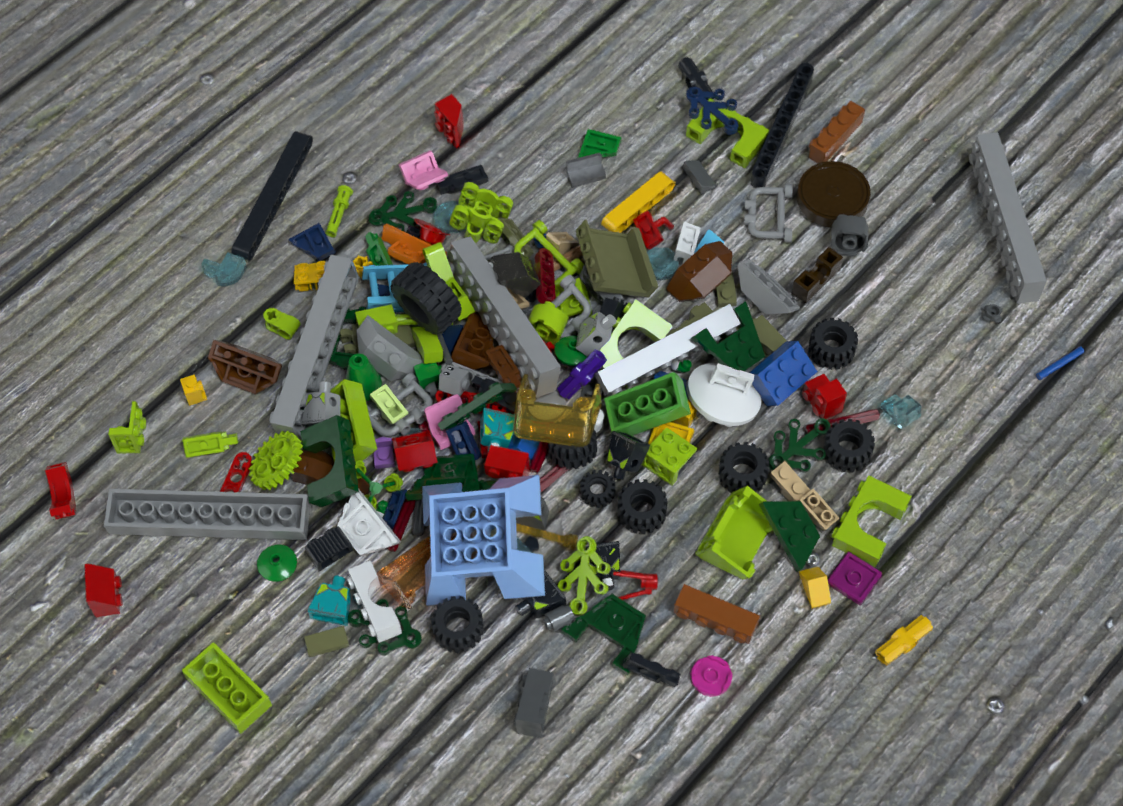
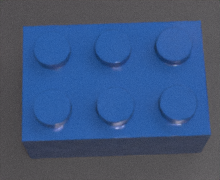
M786 341L749 373L754 374L752 385L760 394L766 406H778L818 371L799 341Z

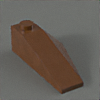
M473 312L469 315L451 356L453 362L472 370L489 366L490 363L485 357V351L494 348V338L487 325L483 324L478 312Z
M302 449L303 453L299 455L302 459L297 461L296 464L299 466L293 469L294 474H291L293 482L305 485L313 483L330 473L334 466V458L324 451L312 453ZM363 478L358 479L359 490L363 495L369 494V484Z

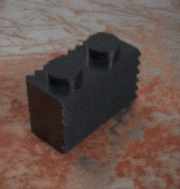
M339 526L328 529L322 537L310 540L305 546L308 557L319 572L353 551L351 542Z

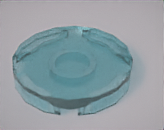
M457 201L444 202L435 210V225L445 233L450 234V232L459 233L463 231L457 230L449 224L455 205H460Z
M654 247L647 251L656 280H667L674 276L679 267V260L674 261V251L666 247Z

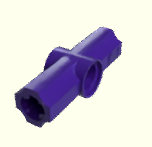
M594 349L583 362H579L573 368L569 376L558 386L559 394L569 400L607 361L605 355L600 350Z

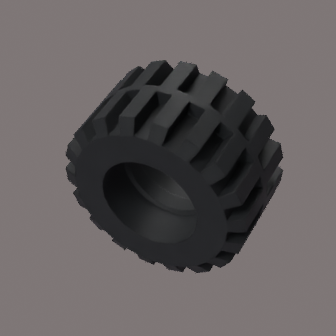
M830 318V320L823 319L822 323L818 322L813 327L809 340L808 351L810 352L811 359L815 358L814 362L816 364L820 363V367L824 368L827 366L831 370L833 367L836 370L840 369L841 366L846 367L848 363L852 362L858 344V334L854 332L855 328L849 326L847 321L842 322L840 318L838 320H834V318ZM834 340L842 346L831 347L825 341Z
M570 417V419H562L561 422L557 421L555 426L552 425L550 427V431L547 434L550 459H553V463L558 464L559 467L579 469L580 466H587L586 463H591L593 458L596 457V431L594 426L590 425L587 420L583 421L581 418L575 419Z
M842 419L839 421V424L835 422L826 433L823 447L826 452L825 459H828V463L830 465L833 464L836 470L838 468L842 469L841 472L849 470L851 473L855 469L858 471L862 470L863 466L866 467L875 446V438L872 436L871 429L867 430V425L865 423L861 425L859 420L853 422L852 419L847 421ZM850 441L856 444L858 449L847 450L839 443Z
M738 442L735 443L734 447L730 445L728 450H724L720 458L718 474L720 482H723L722 486L724 488L728 487V492L732 493L745 486L750 487L755 492L762 489L766 483L769 471V460H767L766 453H762V448L759 447L757 449L753 443L748 445V442H743L740 445ZM745 464L754 471L749 474H742L733 467Z
M639 479L635 480L634 484L632 482L627 483V487L624 486L618 496L617 511L621 524H626L625 528L627 530L633 529V533L636 534L638 531H641V534H646V531L652 533L654 528L658 530L661 527V523H664L667 515L668 500L665 491L662 492L660 485L656 487V482L648 483L647 479H643V482H640ZM644 501L651 504L653 508L647 512H639L632 505L636 502Z
M452 596V600L448 601L446 598L443 600L444 604L439 603L437 610H434L432 613L433 635L441 648L446 647L449 652L453 649L455 653H460V650L467 652L468 647L473 649L476 646L475 642H480L481 635L484 633L482 612L476 603L473 604L471 599L468 598L466 601L463 596H460V599ZM454 618H464L469 622V625L461 631H452L446 627L448 622Z

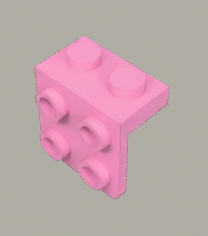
M430 150L398 164L405 183L419 190L428 188L429 184L434 182H442L448 176L447 171L438 168L433 152Z
M458 394L433 404L424 410L431 436L440 450L451 446V442L446 431H441L438 423L443 421L442 417L448 413L458 411V407L462 405L461 397ZM467 419L472 434L475 435V430Z

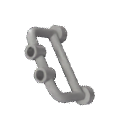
M785 184V187H758L750 192L749 199H745V210H748V214H745L744 225H748L751 235L757 238L784 239L785 243H792V228H785V198H792V184ZM778 194L777 231H758L755 228L757 195Z
M572 275L566 276L560 282L564 291L552 303L557 308L573 294L583 306V312L575 317L564 329L561 338L571 336L570 334L574 330L578 332L580 323L586 320L591 312L588 300L575 286L576 280ZM528 312V313L525 314V316L527 317V319H528V317H529V315H530V312Z
M409 373L403 378L402 384L406 388L395 396L400 401L415 391L425 401V405L420 409H414L407 418L397 421L394 427L384 429L375 419V417L381 414V410L378 407L372 410L367 405L371 425L381 436L390 437L399 432L402 435H406L411 430L410 424L413 422L422 424L426 420L424 410L433 405L429 394L418 384V378L414 373Z

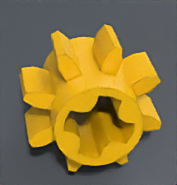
M357 256V258L352 260L359 278H362L363 266L373 265L372 261L368 262L367 256Z

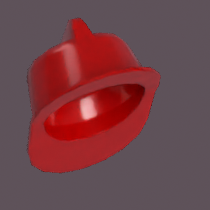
M414 219V222L421 226L420 239L431 245L439 242L443 244L447 235L451 236V234L443 232L426 221Z

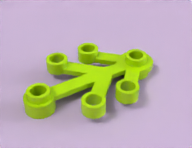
M589 536L579 539L577 550L570 557L562 560L560 564L563 571L571 572L574 569V563L581 558L580 565L558 583V588L561 591L569 592L572 588V583L579 578L577 597L570 602V608L576 615H583L588 609L587 602L585 601L587 578L594 586L597 594L604 595L608 592V585L599 580L590 568L589 560L591 558L597 566V571L604 575L610 572L611 567L608 563L603 562L597 554L596 541ZM589 543V548L586 550L585 547ZM569 562V567L566 569L565 565ZM603 565L606 566L604 571L601 570ZM566 582L567 587L563 589V584ZM603 585V590L600 592L599 587ZM582 604V609L579 611L578 607Z

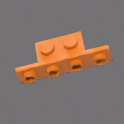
M389 224L384 225L382 240L392 244L387 251L390 256L406 264L414 262L426 263L422 249L431 246V244Z

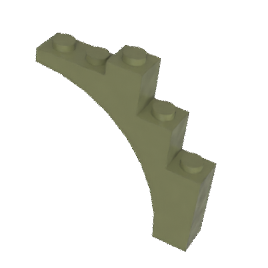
M705 302L699 306H694L690 310L689 319L685 320L678 328L671 329L666 337L713 313V310ZM763 315L753 318L759 340L767 358L787 340ZM725 333L720 338L725 340L730 335L727 336Z

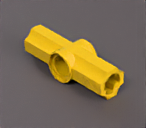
M920 615L906 627L899 628L891 636L890 640L875 651L878 660L887 666L901 654L910 652L920 639L933 630L930 620L926 616Z

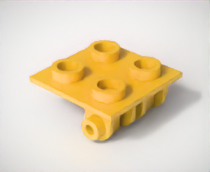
M326 261L294 265L295 290H299V292L309 291V284L312 291V283H315V288L318 290V282L323 277Z

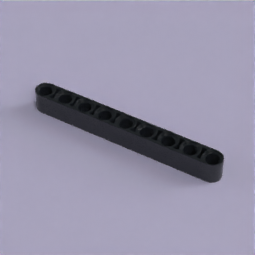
M802 63L795 74L753 167L751 176L753 188L765 187L811 86L814 66L810 63Z
M297 131L293 132L232 246V256L247 261L253 259L311 149L313 136Z

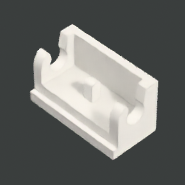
M683 222L674 261L678 257L684 258V263L694 254L700 227Z

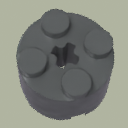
M839 215L832 224L831 247L836 249L837 253L842 256H856L860 251L863 253L868 247V224L866 219L862 216Z

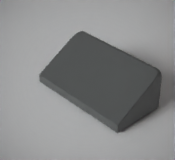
M700 161L684 162L683 169L700 194L717 187Z

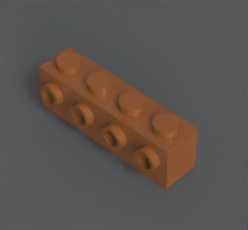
M852 101L846 106H842L839 114L836 117H832L829 125L826 128H822L819 136L810 142L808 158L816 163L828 161L862 124L865 109Z
M686 584L683 585L674 605V613L678 617L695 621L701 627L714 629L720 635L733 637L739 643L750 644L760 619L758 614Z

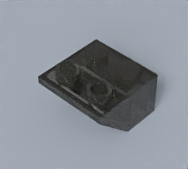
M520 252L491 257L493 270L498 276L499 284L505 285L514 294H519L526 298L541 284L531 259Z

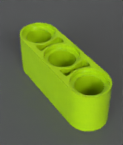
M440 242L422 249L427 266L433 272H436L445 282L454 278L446 253Z

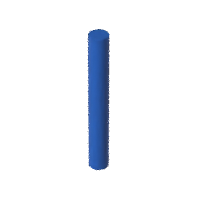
M1078 347L1036 374L1037 379L1042 380L1084 353V349Z

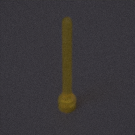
M516 523L517 532L562 543L563 546H566V549L573 551L577 546L578 535L570 533L563 536Z

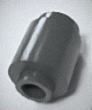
M561 605L545 613L543 622L548 630L551 629L555 632L571 624L575 616L569 605Z

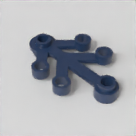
M691 87L686 91V98L691 103V108L689 109V117L691 119L699 117L698 103L703 106V119L701 120V127L703 129L711 128V113L724 124L725 133L733 135L738 131V122L733 118L729 119L718 110H736L737 101L735 99H729L727 102L706 100H723L725 97L723 89L718 88L715 92H706L698 87Z

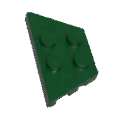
M764 501L760 503L759 506L796 572L801 571L820 538V534L802 502Z

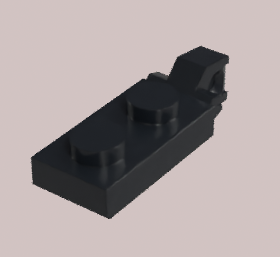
M478 165L450 174L445 181L438 183V190L440 194L458 192L463 189L466 182H472L476 185L488 182V176L483 166Z
M475 376L471 381L472 387L478 389L477 393L487 392L489 390L488 387L496 383L492 379L486 378L484 380L478 376ZM506 392L502 394L503 399L498 402L495 401L493 404L515 414L523 402L524 396L516 392Z
M631 652L622 663L623 668L656 683L661 681L672 687L678 685L681 676L674 669H667L660 663L645 659L638 653Z

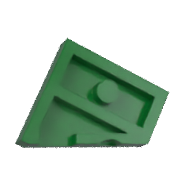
M588 129L578 158L596 153H601L602 158L617 156L622 138Z

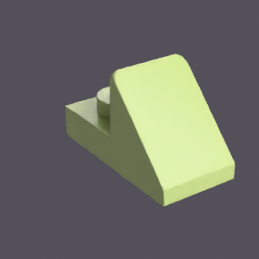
M386 384L370 394V398L381 410V417L389 423L394 424L408 415V411Z

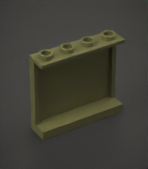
M584 220L576 229V235L594 291L649 298L658 288L639 228L633 227L627 234L589 228L588 221Z

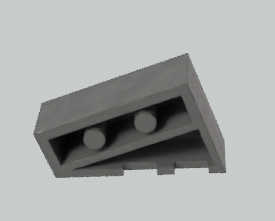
M529 668L528 674H524L522 681L524 689L523 693L519 695V708L513 726H516L517 734L542 738L554 682V672Z

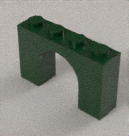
M335 415L300 431L302 449L318 453L333 446L335 450V463L330 473L324 478L307 485L309 503L324 507L359 492L349 420Z

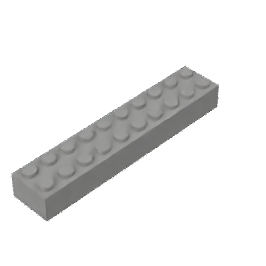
M997 132L977 135L975 143L972 145L973 150L969 155V161L974 167V177L978 179V190L983 195V206L988 211L987 218L992 224V234L997 239V250L1002 255L1001 262L1007 271L1006 278L1011 284L1012 297H1015L1017 304L1039 301L1047 280L999 134Z
M471 236L451 242L448 262L456 282L473 304L475 312H478L481 316L483 324L489 328L492 337L496 338L499 345H503L520 371V377L525 381L527 389L533 393L535 398L555 392L561 366Z
M330 255L329 260L324 265V274L319 279L317 294H314L312 299V308L307 312V321L305 327L301 329L300 341L294 348L295 355L293 360L289 362L287 377H284L282 381V391L276 398L274 412L270 414V424L278 434L281 431H289L301 440L300 431L306 429L307 425L301 424L307 395L319 392V384L323 381L359 279L355 265L350 258Z
M109 489L104 527L109 534L307 540L310 503L307 494Z

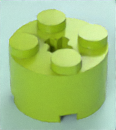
M548 301L544 304L535 305L528 317V320L541 339L545 342L550 341L553 345L559 342L569 319L567 314L557 309L552 302Z

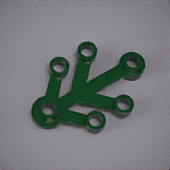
M405 192L398 205L396 196L389 195L380 209L371 211L369 222L373 226L389 224L397 229L401 228L405 232L403 224H397L389 219L396 218L410 226H415L417 223L407 215L425 211L432 214L438 208L437 200L433 197H428L424 199L422 205L405 208L408 203L414 202L413 192ZM396 206L393 211L387 212L390 207Z
M797 419L790 420L788 424L790 430L789 448L783 454L782 443L786 435L783 431H776L773 437L775 441L774 454L768 458L769 469L773 471L778 467L774 465V461H779L781 464L785 461L792 469H799L803 473L808 472L811 468V463L808 460H802L801 462L788 460L793 455L814 457L815 460L822 461L826 456L824 449H807L803 447L817 436L826 435L830 428V423L827 419H818L814 429L798 442L797 436L800 421ZM791 423H797L798 427L793 428ZM822 425L825 427V430L820 431L818 427ZM781 434L783 439L778 440L776 435ZM822 452L823 457H818L816 453ZM805 463L808 465V468L803 469L801 465Z
M380 599L376 604L378 606L386 604V607H389V603L385 599ZM399 606L395 610L396 617L401 621L404 631L401 630L402 634L395 636L399 638L391 643L383 641L379 643L378 651L383 656L403 646L409 649L417 648L422 642V635L417 629H412L407 617V609L404 606ZM354 609L349 612L348 621L352 627L370 625L369 620H364L361 610ZM399 611H404L405 614H404V615H398V612H399ZM355 614L359 615L357 619H353L352 616ZM367 634L359 638L362 648H369L372 644L378 642L376 636L372 637ZM413 635L415 636V639L408 640V637ZM364 639L369 640L367 644L362 643ZM383 646L388 647L386 651L381 650Z

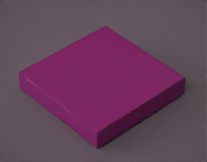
M848 551L828 579V585L861 606L883 573Z

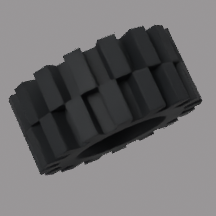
M592 470V474L588 472L586 477L583 476L580 483V495L582 500L585 499V504L588 505L590 503V507L593 508L594 504L597 505V508H600V504L606 507L607 502L610 504L615 497V480H613L612 475L608 476V472L605 471L602 474V470H599V473H596V470ZM594 484H602L605 486V491L601 494H595L591 492L590 488Z

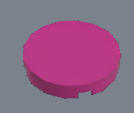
M711 655L696 661L692 667L691 681L696 691L705 696L715 697L722 695L731 686L733 675L729 664L725 660Z

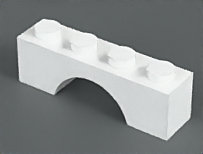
M371 561L348 569L350 577L347 578L350 589H355L356 591L354 597L357 604H362L363 609H361L364 620H369L370 622L368 628L371 636H376L380 643L402 634L400 623L393 608L378 606L371 601L372 595L380 587L377 573Z

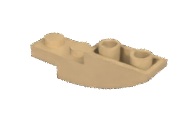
M785 461L769 474L782 489L780 491L781 494L788 501H801L812 522L822 530L826 531L840 519L814 488L810 490Z

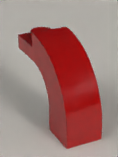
M67 461L47 466L45 472L52 499L49 509L51 517L55 516L56 520L75 515V496Z

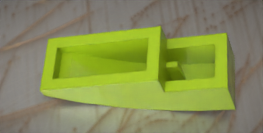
M420 326L411 327L415 345L422 357L423 363L442 362L443 349L437 335L426 331Z

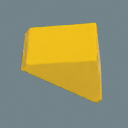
M818 566L799 571L811 609L831 604L827 575Z

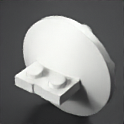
M708 363L697 367L687 381L688 399L708 421H714L727 427L743 425L753 420L761 407V396L752 385L754 374L735 370L720 363Z

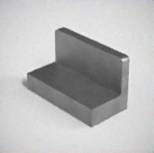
M601 153L567 161V176L571 187L606 179Z

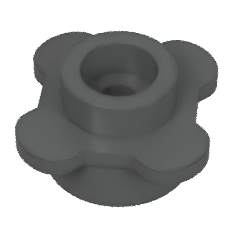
M996 304L986 305L984 307L985 315H983V319L985 321H995L996 323L1001 322L1002 308Z

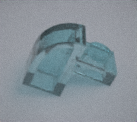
M228 252L221 264L205 258L201 263L204 274L209 278H215L218 286H230L237 283L247 269L243 257Z
M894 394L881 403V409L894 419V425L903 429L921 417V405L909 395L901 399Z

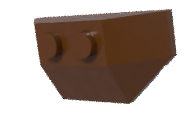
M721 241L704 244L677 269L666 290L679 302L704 299L731 275L733 252Z
M213 340L208 355L209 361L212 362L222 382L254 394H258L277 383L282 364L271 357L219 340Z

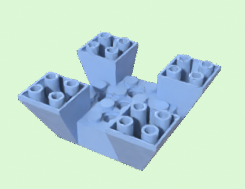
M539 475L501 478L489 490L462 492V483L422 486L424 526H430L431 557L425 564L426 606L438 605L439 603L444 604L443 600L446 598L448 601L452 600V596H456V599H460V596H463L466 600L465 578L494 576L504 599L545 596L543 555L517 550L516 518L541 515ZM476 510L475 516L470 518V513ZM496 528V534L493 537H491V531ZM477 530L476 536L471 539V533ZM457 532L456 538L451 541V535ZM477 550L476 558L471 559L472 553Z

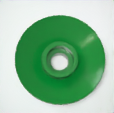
M566 336L556 343L554 352L559 361L567 365L576 366L588 357L576 349L578 336Z
M272 545L264 549L259 555L257 568L260 575L268 581H284L295 572L297 557L288 546ZM279 558L278 562H273L274 559Z

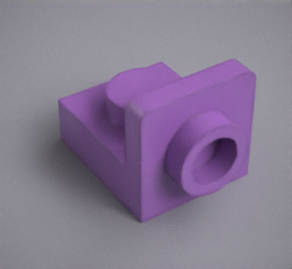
M379 437L375 439L377 450L374 452L375 469L395 467L392 438Z

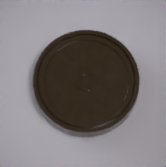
M838 161L821 162L807 169L800 178L797 203L801 212L810 221L820 226L832 228L833 222L841 214L857 217L864 216L871 195L870 185L862 172L847 163Z

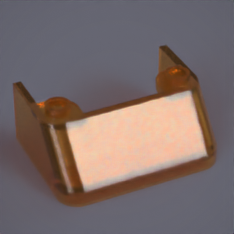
M452 534L451 541L454 540L457 535ZM430 535L377 573L379 581L395 601L408 610L412 608L411 604L415 601V591L425 585V564L431 557Z

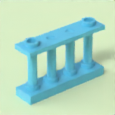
M409 264L363 266L362 280H369L372 296L367 297L366 310L392 304L394 312H404V309L394 298L390 286L392 280ZM377 279H388L390 296H379Z

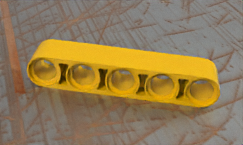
M662 171L658 172L603 218L601 225L608 231L622 233L634 223V218L650 210L674 189L675 181Z

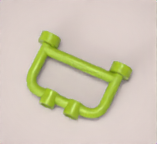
M537 220L532 225L533 229L514 246V255L519 260L517 266L523 272L528 270L531 273L529 277L533 280H536L535 266L527 256L521 253V248L534 237L567 270L555 280V286L560 285V282L568 275L580 274L584 266L583 262L578 258L569 262L543 236L548 229L541 220Z

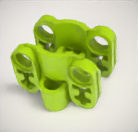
M466 182L459 197L460 205H455L449 224L457 230L466 228L464 237L471 236L475 243L480 240L482 235L487 242L492 244L498 243L505 226L498 218L508 219L513 207L512 199L506 196L498 197L491 190L480 189L476 184Z

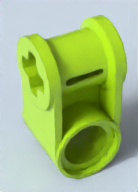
M269 308L263 314L267 330L287 340L292 339L301 325L300 321L294 316L285 314L275 308Z

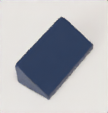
M451 325L442 334L451 356L463 331V325Z
M467 421L445 430L456 455L474 454L475 460L481 457L480 450Z
M406 489L393 491L385 510L383 520L391 530L396 523L404 502L405 493L408 491Z

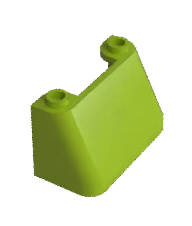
M748 486L731 493L726 498L700 543L696 556L742 580L751 578L755 573V564L752 560L767 533L773 530L759 506L760 503L767 500Z

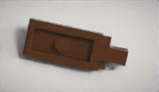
M503 345L485 351V357L502 383H514L518 389L515 392H520L522 386L519 381L521 380L520 371Z

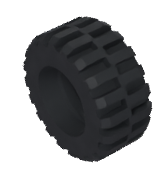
M410 263L391 282V292L398 301L397 303L404 309V312L413 321L418 323L420 327H423L432 334L443 333L461 315L462 307L456 294L453 293L450 286L436 272H433L431 268L424 266L422 263Z

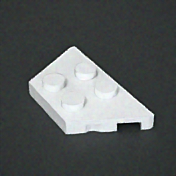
M360 490L351 495L349 502L345 503L343 515L340 517L337 526L341 528L359 555L365 556L401 542Z

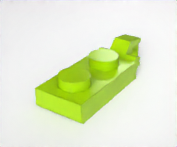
M226 431L182 438L186 458L225 452L226 449H229V445L238 444L239 441L237 433L227 435Z

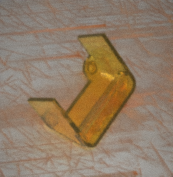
M524 374L516 396L513 424L514 435L520 439L576 447L588 445L601 408L600 384H596L592 398L580 397L575 400L573 407L535 402L536 393L529 389L528 374Z

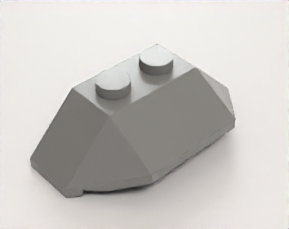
M751 259L738 263L741 291L750 301H753L762 313L766 315L781 314L800 309L795 298L769 273L755 265Z
M367 316L357 329L359 353L364 354L377 372L389 381L403 379L409 373L415 374L414 366L423 363L422 357L418 352L370 316Z

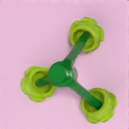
M362 460L356 461L357 478H363L369 484V491L371 493L364 496L375 510L377 508V500L374 496L380 493L381 489L386 488L390 492L401 490L403 480L399 478L398 474L392 473L390 476H387L384 484L372 482L365 475L366 467Z

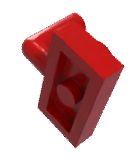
M648 210L633 219L636 228L640 230L646 248L649 250L664 241L659 230L660 226L664 225L669 230L674 228V224L664 216L655 221Z

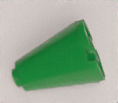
M359 353L351 356L345 379L361 383L365 400H372L370 394L382 387L381 376L364 354Z

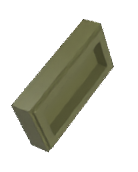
M344 626L304 636L309 658L349 647Z

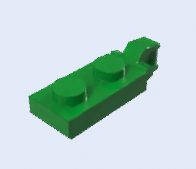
M368 232L365 236L369 245L366 251L372 264L375 266L393 265L383 240L377 233Z

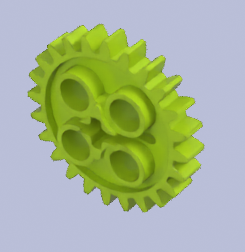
M281 431L280 434L275 433L274 438L269 436V441H264V446L258 447L259 452L254 454L256 458L251 461L253 466L249 468L252 471L249 474L252 477L250 480L257 487L263 490H271L272 487L276 489L278 483L283 485V480H289L288 475L294 474L293 469L299 466L296 463L302 459L299 455L303 453L301 450L303 445L301 440L289 431Z

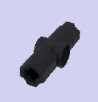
M688 56L682 58L678 63V68L685 77L688 89L698 87L702 91L713 92L708 85L704 71H699L692 58H688Z

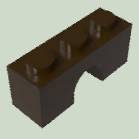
M828 247L817 258L816 264L810 272L805 269L794 280L792 294L804 303H807L841 269L843 256Z

